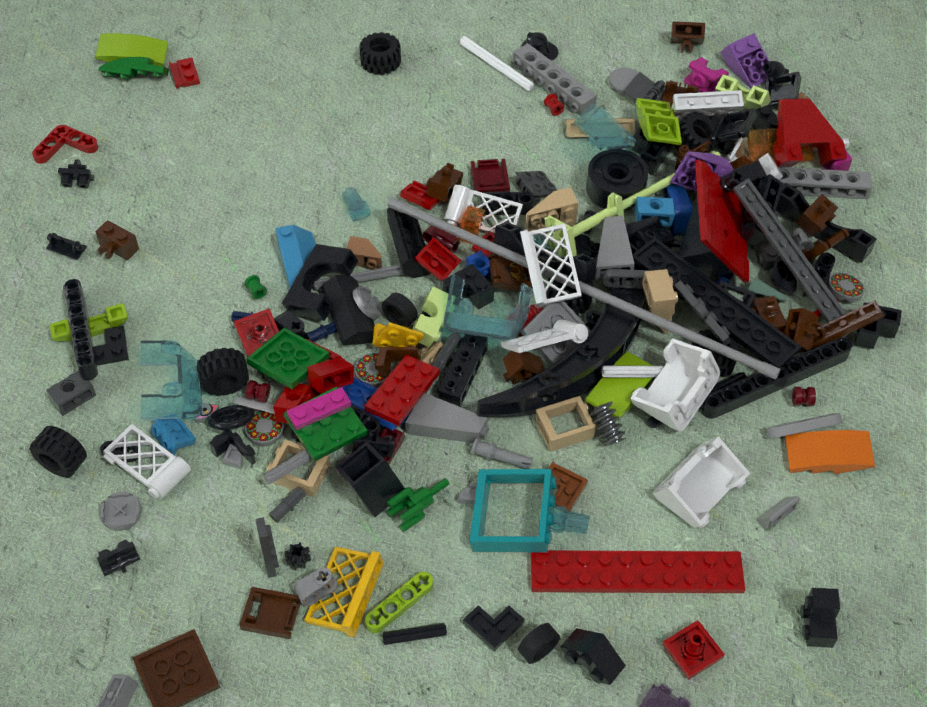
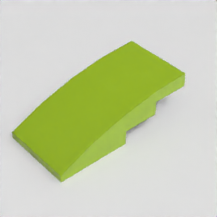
M102 33L100 34L95 59L111 62L127 57H149L154 60V65L164 66L168 41L135 34Z
M637 98L635 102L637 115L646 139L648 141L681 145L682 140L678 117H675L674 110H671L670 102Z
M627 351L613 366L653 365ZM602 377L585 401L594 407L613 401L609 409L615 408L616 411L612 416H619V419H621L634 406L630 399L633 392L640 387L647 390L649 384L656 377Z

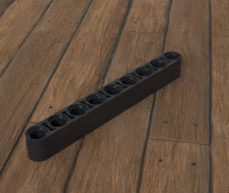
M841 337L792 358L781 368L776 380L764 374L756 373L712 392L703 403L702 414L709 419L717 418L845 362L852 349V342L847 338Z

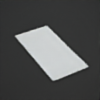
M242 396L232 402L275 414L273 404L262 403L254 399L249 400Z

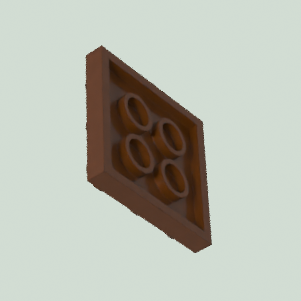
M195 629L132 657L153 707H181L221 688Z

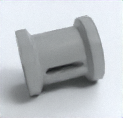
M797 228L792 232L791 237L796 241L801 251L805 248L809 250L813 246L812 241L807 236V232L802 228Z

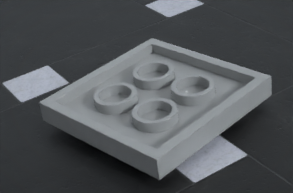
M564 301L548 304L520 333L526 336L552 329L554 324L561 319L583 325L585 323ZM565 340L536 348V350L553 366L571 353L580 343Z

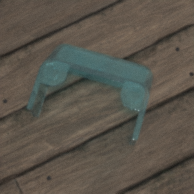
M594 103L574 122L589 137L587 140L600 151L602 149L608 151L632 148L638 143L602 106L598 108Z
M452 274L444 316V327L448 331L506 341L515 339L528 318L533 291L531 287L521 283L518 305L511 308L508 320L473 315V302L467 298H462L465 279Z
M141 341V365H178V382L165 384L162 387V394H141V419H193L202 414V392L197 372L198 359L176 341Z

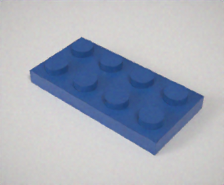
M354 378V383L342 387L351 404L365 411L364 405L377 391V388ZM365 411L366 413L377 418L380 424L383 425L385 428L394 430L398 427L397 425L389 421H386L376 415H373ZM410 413L406 416L402 423L408 419Z

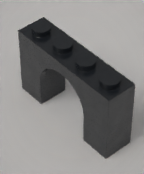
M316 244L281 304L286 309H290L295 315L325 321L333 305L324 294L311 292L314 282L328 273L351 275L359 260L351 249Z

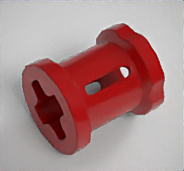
M549 94L544 99V105L550 108L553 116L560 115L564 111L565 106L558 101L556 94Z

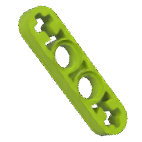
M428 572L416 574L376 606L365 617L366 629L371 633L381 632L428 594L433 588L432 575ZM420 580H422V581H426V580H427L428 585H425V584H421V585H420ZM410 591L414 596L410 600H405L402 598V594ZM393 604L397 606V611L388 613L385 608ZM371 620H378L379 624L376 625L374 623L371 625Z

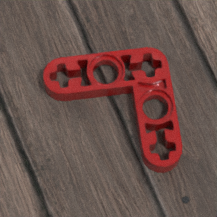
M58 125L32 151V155L36 163L43 164L49 161L64 144L88 154L95 153L99 146L96 138L67 125ZM76 137H79V138H80V139L77 140V141H72L73 138H76ZM51 142H55V143H56V144L53 145V146H48V144L51 143Z

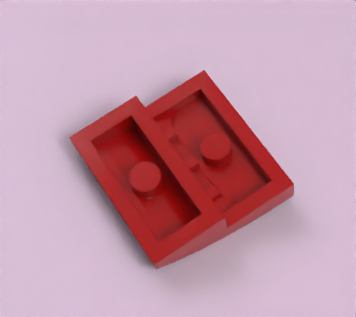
M434 237L414 258L415 261L441 282L462 261Z

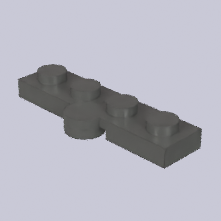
M681 281L676 283L674 286L678 294L723 345H728L730 343V332L724 325L720 327L717 323V317L712 311H707L705 303L700 298L696 299L693 296L694 291L688 284L684 285Z
M264 517L257 518L255 521L268 578L277 576L275 568H278L279 564L270 524H265Z

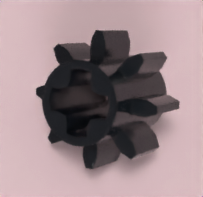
M301 542L295 545L290 544L289 551L284 552L287 558V566L292 564L295 570L301 567L306 568V562L311 561L309 547L304 548Z

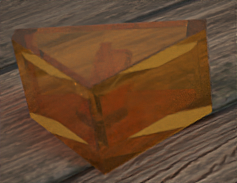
M468 206L462 217L460 228L478 236L486 210ZM459 238L460 241L470 243V242H468V241H465V240Z

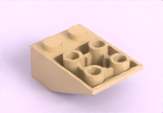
M571 187L553 191L527 212L525 230L529 232L546 228L544 218L552 216L571 227L576 225L578 201Z
M667 269L645 271L642 285L650 312L672 322V315L675 314V303L678 302L677 292L673 290L672 277H669ZM661 328L664 334H668L667 330Z

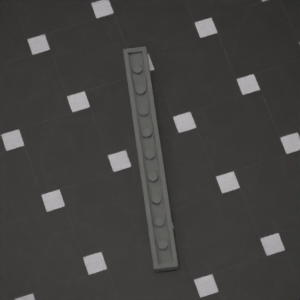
M748 178L733 188L735 195L827 323L845 315L844 309Z

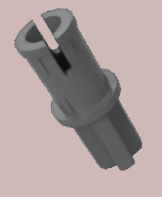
M296 487L285 499H281V503L269 513V516L278 523L289 511H293V507L305 497L306 493L304 490Z

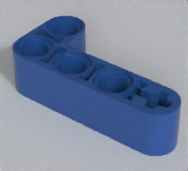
M673 183L662 189L664 198H673L675 216L670 227L672 236L684 235L693 208L685 187Z

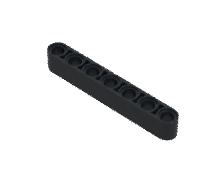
M70 279L65 282L64 291L76 364L81 378L92 380L98 375V367L86 299L80 280Z

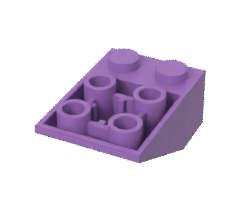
M755 33L727 45L720 52L727 66L749 88H752L753 85H760L766 82L767 77H771L763 71V65L769 59Z
M688 151L670 182L697 192L695 160L699 159L706 162L711 171L716 173L720 179L730 175L733 168L728 159L713 153Z

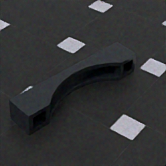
M785 183L782 187L776 210L796 222L810 205L799 190ZM825 222L827 226L820 234L818 232L815 233L826 240L840 230L847 229L849 236L836 244L835 247L861 263L871 254L877 238L862 229L844 228L832 222L829 224Z
M509 222L496 225L493 243L526 257L520 233L523 229ZM541 251L538 255V260L545 264L550 255ZM583 253L573 256L578 280L585 284L593 281L598 259ZM552 258L548 266L557 271L562 262ZM564 264L560 272L569 276L572 269Z

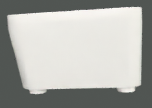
M672 339L664 349L666 365L648 390L640 387L633 392L630 399L636 407L670 428L683 431L719 380L720 369L711 351Z
M718 436L695 448L652 494L659 502L692 527L703 528L710 521L708 519L710 516L708 512L730 489L742 487L746 483L745 479L750 472Z

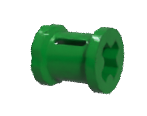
M257 275L249 276L245 280L244 286L251 291L253 299H261L267 294V288L262 286Z

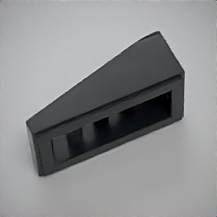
M658 216L625 225L630 243L637 231L663 227Z

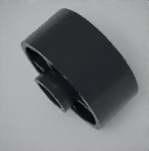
M624 149L604 150L596 154L588 165L587 195L594 204L606 209L608 196L611 193L620 195L623 201L645 189L648 180V167L640 156ZM635 204L628 207L624 211L634 208Z

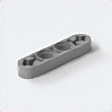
M826 414L767 427L768 438L841 424V414Z

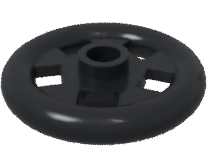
M230 405L211 413L207 423L211 428L217 430L236 429L251 422L255 412L251 407Z

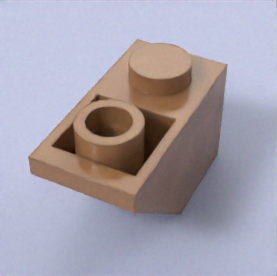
M350 236L346 249H351L359 260L356 266L370 269L382 268V255L369 239Z

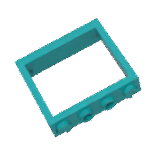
M479 469L469 541L473 552H548V544H551L552 541L550 526L554 524V514L551 512L552 507H555L556 504L553 491L557 489V477L553 476L552 469ZM490 483H544L539 536H484Z

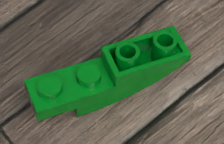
M149 57L121 58L108 62L98 68V71L103 72L104 76L114 77V75H120L119 78L127 80L130 77L136 78V74L146 75V73H152V76L162 78V75L168 76L169 73L168 68L154 65V60Z

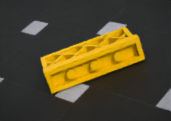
M335 547L326 568L330 569L332 574L338 571L341 576L337 580L338 585L345 583L347 589L337 595L333 592V597L324 602L320 599L311 605L304 619L305 623L345 632L347 636L355 638L384 565L380 552L372 551L371 554ZM339 554L346 555L349 559L339 565L336 563ZM360 559L367 560L363 567L356 568L354 562ZM352 564L355 571L343 576L341 569ZM358 575V584L349 587L346 581ZM350 594L352 597L351 602L342 606L339 599ZM337 601L340 608L328 614L325 607ZM322 608L324 609L325 616L319 619L312 618L314 612ZM343 613L344 619L342 624L332 622L331 618Z

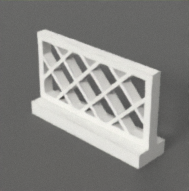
M742 90L674 94L671 110H674V115L678 117V121H681L690 112L703 113L705 116L734 113L744 107Z
M560 224L529 232L528 230L520 231L537 308L545 307L544 305L582 297L566 225ZM563 230L564 236L560 242L551 237L554 231ZM541 234L546 239L540 246L534 242L533 236ZM548 240L557 244L553 253L544 248ZM560 246L568 252L564 260L555 255ZM541 251L550 255L545 264L538 260V255ZM552 258L562 262L557 271L548 266ZM564 264L572 269L568 278L559 273ZM545 269L554 273L549 282L542 278V273ZM557 275L566 280L561 289L552 284ZM569 282L576 286L577 293L568 294L563 290ZM549 287L558 291L555 298L547 299L546 291Z

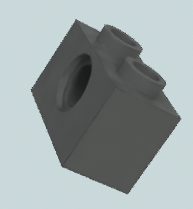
M79 371L70 374L67 378L46 390L51 403L62 416L96 396L92 383L89 380L82 379Z

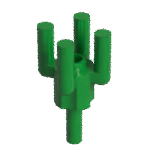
M444 478L429 489L423 486L415 491L411 487L405 488L386 501L390 507L386 511L387 515L391 518L406 508L407 511L399 516L403 522L399 525V528L402 532H405L424 519L425 514L423 510L434 503L432 496L450 485L449 481Z

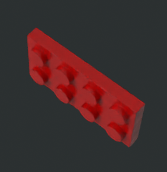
M406 354L364 405L365 411L399 426L440 375V369Z

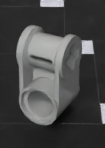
M326 567L319 568L305 578L299 579L294 584V589L303 606L315 604L318 600L333 593L338 587L336 578L333 577L330 569Z

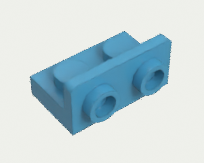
M176 412L155 417L151 433L160 445L175 456L177 449L194 445L196 438Z

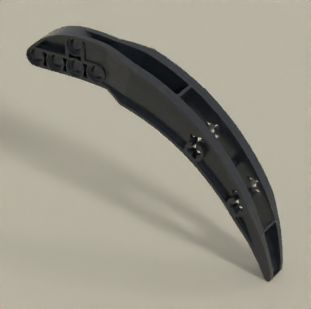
M630 243L631 251L633 254L638 249ZM634 264V270H642ZM626 278L625 280L630 281L634 280V278ZM610 287V295L644 309L646 302L644 289ZM606 304L597 324L584 342L580 343L562 360L538 375L513 388L478 400L477 415L495 418L536 414V409L581 396L596 386L602 379V366H613L630 349L639 331L642 319Z

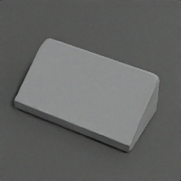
M793 496L782 499L760 516L757 521L766 530H769L796 509L800 498Z
M113 674L97 707H128L138 683L129 675Z

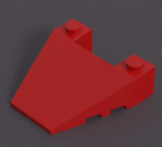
M811 99L779 100L777 113L778 129L775 132L777 139L773 150L777 167H792L803 161L801 148L817 147L821 166L832 165L833 162L847 159L844 141Z

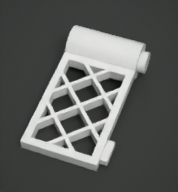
M454 185L444 220L454 226L461 224L486 232L491 231L495 234L496 225L509 221L517 226L523 204L474 191L461 185ZM474 195L481 197L484 203L474 207L472 203ZM497 201L501 208L492 212L488 204ZM486 205L490 214L480 218L477 210ZM509 206L518 207L516 214L509 217L505 209ZM503 210L507 219L498 223L494 215ZM475 211L479 220L474 223L467 222V216ZM492 216L496 225L491 228L485 227L483 221Z
M561 319L554 324L552 329L501 342L504 349L522 353L565 340L582 343L588 337V329L583 324Z
M133 424L103 450L105 454L103 458L112 465L114 463L118 464L149 488L148 493L154 499H163L191 471L186 461L178 456L175 457ZM132 432L138 435V441L127 442V437ZM141 445H151L153 452L141 453ZM138 446V453L127 454V447ZM117 447H124V454L114 455L112 451ZM156 456H166L168 458L165 463L156 464ZM153 457V464L141 465V458ZM138 458V466L127 465V459ZM153 469V474L148 479L142 476V470Z

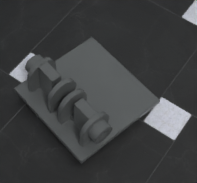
M639 72L623 92L635 101L637 98L659 101L664 93L665 82L660 80L654 83Z
M542 171L515 172L518 176L516 184L523 192L532 193L535 204L539 203L540 196L550 195L553 191H557L555 185L551 183Z

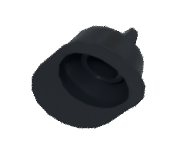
M529 32L526 41L522 44V46L527 43L551 61L556 59L559 54L558 48L548 42L547 37L540 32Z
M778 256L770 267V280L774 286L780 287L788 293H793L797 288V280L781 257Z

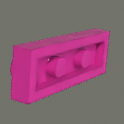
M341 387L287 410V416L295 430H298L351 407V401Z

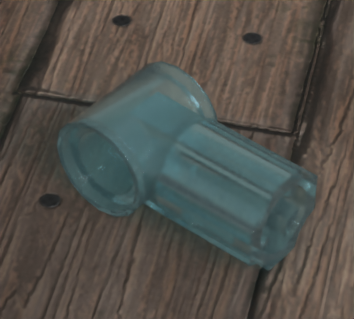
M346 188L342 193V198L348 207L351 219L356 221L370 216L369 205L365 200H362L356 188Z
M556 505L552 507L551 513L554 514V524L550 526L551 532L562 533L566 530L587 534L590 515L568 512L562 506Z

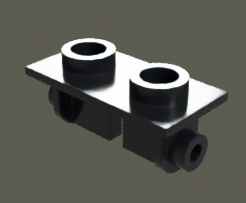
M49 233L47 236V240L50 243L46 249L76 260L79 259L87 246L80 244L79 241L75 242L63 238L56 233Z
M365 435L358 440L354 439L352 453L365 442H368L382 457L392 458L395 444L394 440L390 437L376 436L375 441H372V436Z

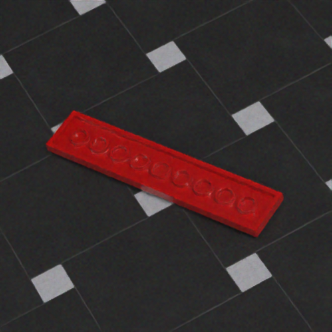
M548 550V552H531L532 592H745L741 551Z

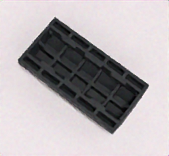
M388 208L387 220L403 274L412 278L430 275L431 273L414 260L426 246L418 219Z
M335 275L322 284L321 290L333 305L330 314L342 345L373 343L375 324L373 319L361 311L353 298V290L359 284L351 275Z

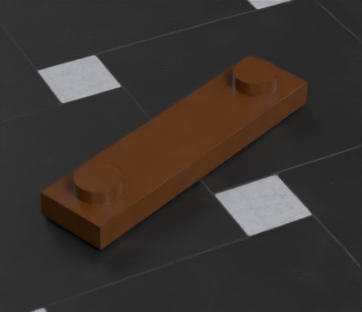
M876 300L816 328L819 336L814 337L812 349L841 338L883 318L884 315Z

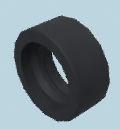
M392 293L382 303L383 313L391 323L408 328L418 317L414 304L400 293Z
M549 623L541 624L521 641L518 651L529 664H534L555 648L560 640V635Z

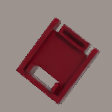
M498 159L477 160L478 168H475L474 161L470 162L474 191L482 193L510 192L505 159H501L502 166H499Z

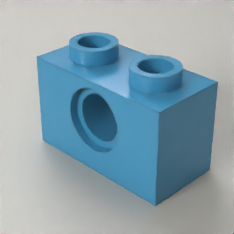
M637 196L634 206L635 222L658 216L663 226L671 227L675 216L673 198Z

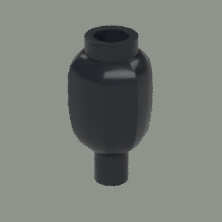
M768 61L763 65V71L771 77L789 73V70L785 69L784 65L778 61Z

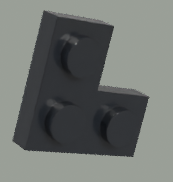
M124 325L105 329L106 344L94 346L97 366L129 360Z
M478 605L463 619V623L494 652L525 622V619L511 606H507L493 619Z

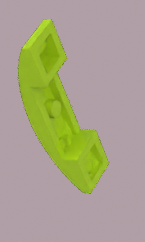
M124 303L105 308L106 313L89 317L92 337L105 333L107 328L120 326L128 320ZM68 319L49 324L53 341H72Z

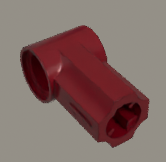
M432 225L423 232V238L426 242L429 243L434 237L453 253L460 245L459 238Z

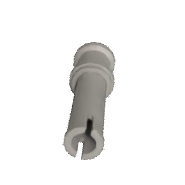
M475 438L471 450V455L487 457V460L497 459L525 469H530L533 460L532 457L498 448L495 443L482 442L479 438Z

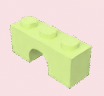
M724 74L715 88L716 92L742 90L744 108L758 109L768 105L771 101L768 90L754 85L751 90L746 89L739 84L737 79Z
M434 286L426 296L421 308L430 317L420 314L412 329L424 333V338L419 343L430 347L433 341H438L441 335L439 329L443 328L447 321L445 314L448 315L453 306L450 303L453 296Z

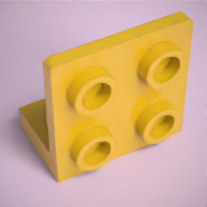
M376 323L373 330V346L376 347L416 346L424 338V333L394 323H389L387 326Z

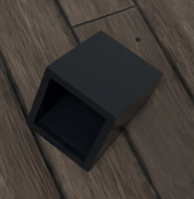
M365 442L335 466L374 517L389 507L386 502L387 500L405 489L386 460L368 442Z

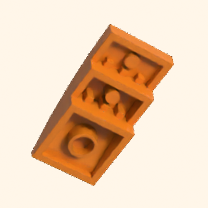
M826 430L785 436L791 473L812 470L814 474L833 470L834 474L875 468L869 431Z

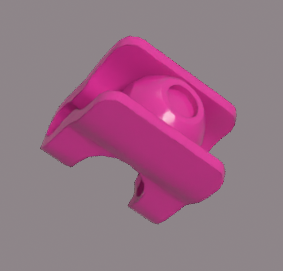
M700 57L689 63V68L692 69V72L685 78L684 83L696 86L701 93L716 92L715 88L722 75L728 76L729 72L724 69L712 70L708 68L707 63L709 61Z

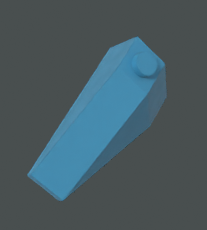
M296 225L275 228L277 243L290 288L316 245L313 233Z

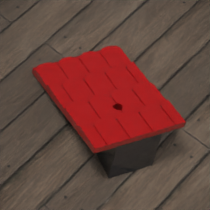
M700 159L695 160L697 198L678 255L708 277L734 273L744 283L749 282L747 242L740 236L741 226L745 221L743 219V204L732 191L727 192L721 187L720 177L711 171L706 162Z

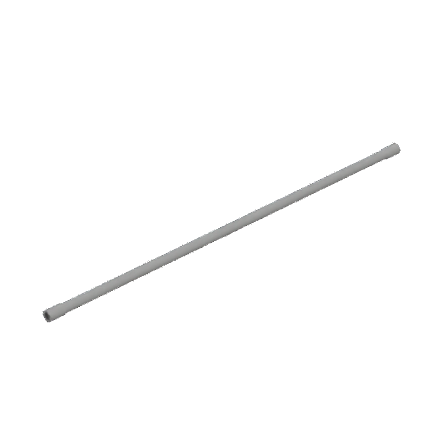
M391 197L388 201L387 206L391 209L412 216L528 268L526 257L409 206L396 198ZM545 269L542 275L552 278L554 273ZM558 275L554 279L562 284L566 281ZM579 281L580 290L584 294L753 368L776 380L780 373V368L766 362H761ZM568 282L566 286L576 290V286Z

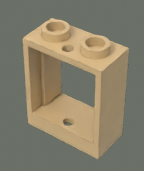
M580 396L536 409L535 421L550 452L594 438L597 424H594L595 419L590 417L588 405L586 402L583 403ZM577 410L585 426L557 435L549 418Z
M285 439L282 446L277 448L276 457L273 462L269 463L267 472L283 463L288 453L296 455L305 449L304 446ZM330 455L315 461L316 464L308 480L287 474L273 483L291 490L300 487L306 495L315 497L331 465Z

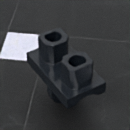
M75 159L74 164H68V168H58V174L61 176L63 187H72L73 180H78V187L88 188L90 181H94V175L91 174V170L87 169L86 165H81L79 159Z
M124 540L119 542L118 548L112 551L105 549L99 552L97 561L104 576L120 569L124 574L127 572L126 566L140 560L132 541Z

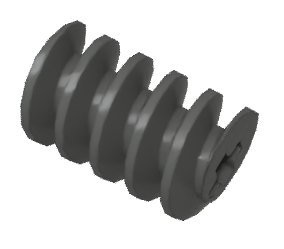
M613 401L593 408L595 410L591 413V416H598L594 424H601L597 431H604L600 439L607 438L603 446H609L626 439L621 438L625 431H618L622 424L615 423L619 416H612L616 409H609Z

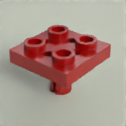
M270 308L233 322L247 357L263 345L259 343L260 340L261 343L264 341L266 343L279 332Z
M699 620L672 635L662 643L688 680L717 663L725 656L724 652Z

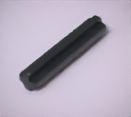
M445 623L386 631L382 633L383 643L388 645L445 636L447 629Z

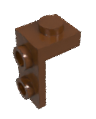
M416 346L380 347L378 358L375 359V369L378 370L381 377H388L392 361H401L406 354L421 360V355Z

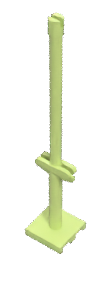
M714 150V151L711 152V153H713V154H715V155L720 156V154H719L718 151L715 152V150ZM675 173L623 201L620 195L611 193L608 196L606 209L572 227L552 216L544 218L545 227L565 224L572 255L576 256L574 239L576 236L604 222L605 217H624V210L635 204L637 196L649 197L673 184L670 180ZM563 230L554 231L551 237L560 242L564 236ZM548 240L549 250L557 247V244L551 240ZM560 246L558 255L563 257L568 252Z

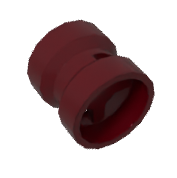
M250 380L246 387L245 397L249 400L258 399L259 402L266 403L270 395L271 386L267 383L258 384L257 381Z
M793 387V406H801L802 404L807 406L815 405V387H807L806 389Z

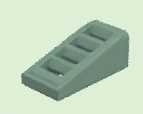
M754 278L748 288L749 291L755 292L759 296H775L776 300L785 302L787 296L757 278Z

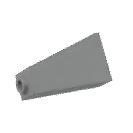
M623 216L605 217L597 258L596 280L603 279V272L608 269L634 270V260Z
M426 393L417 402L405 422L406 433L410 435L474 443L475 438H479L481 441L482 437L485 438L489 431L486 417H480L474 412Z

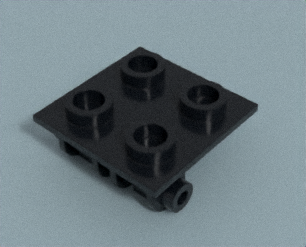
M584 234L574 238L576 252L586 254L595 259L598 258L600 243L591 241L590 237Z

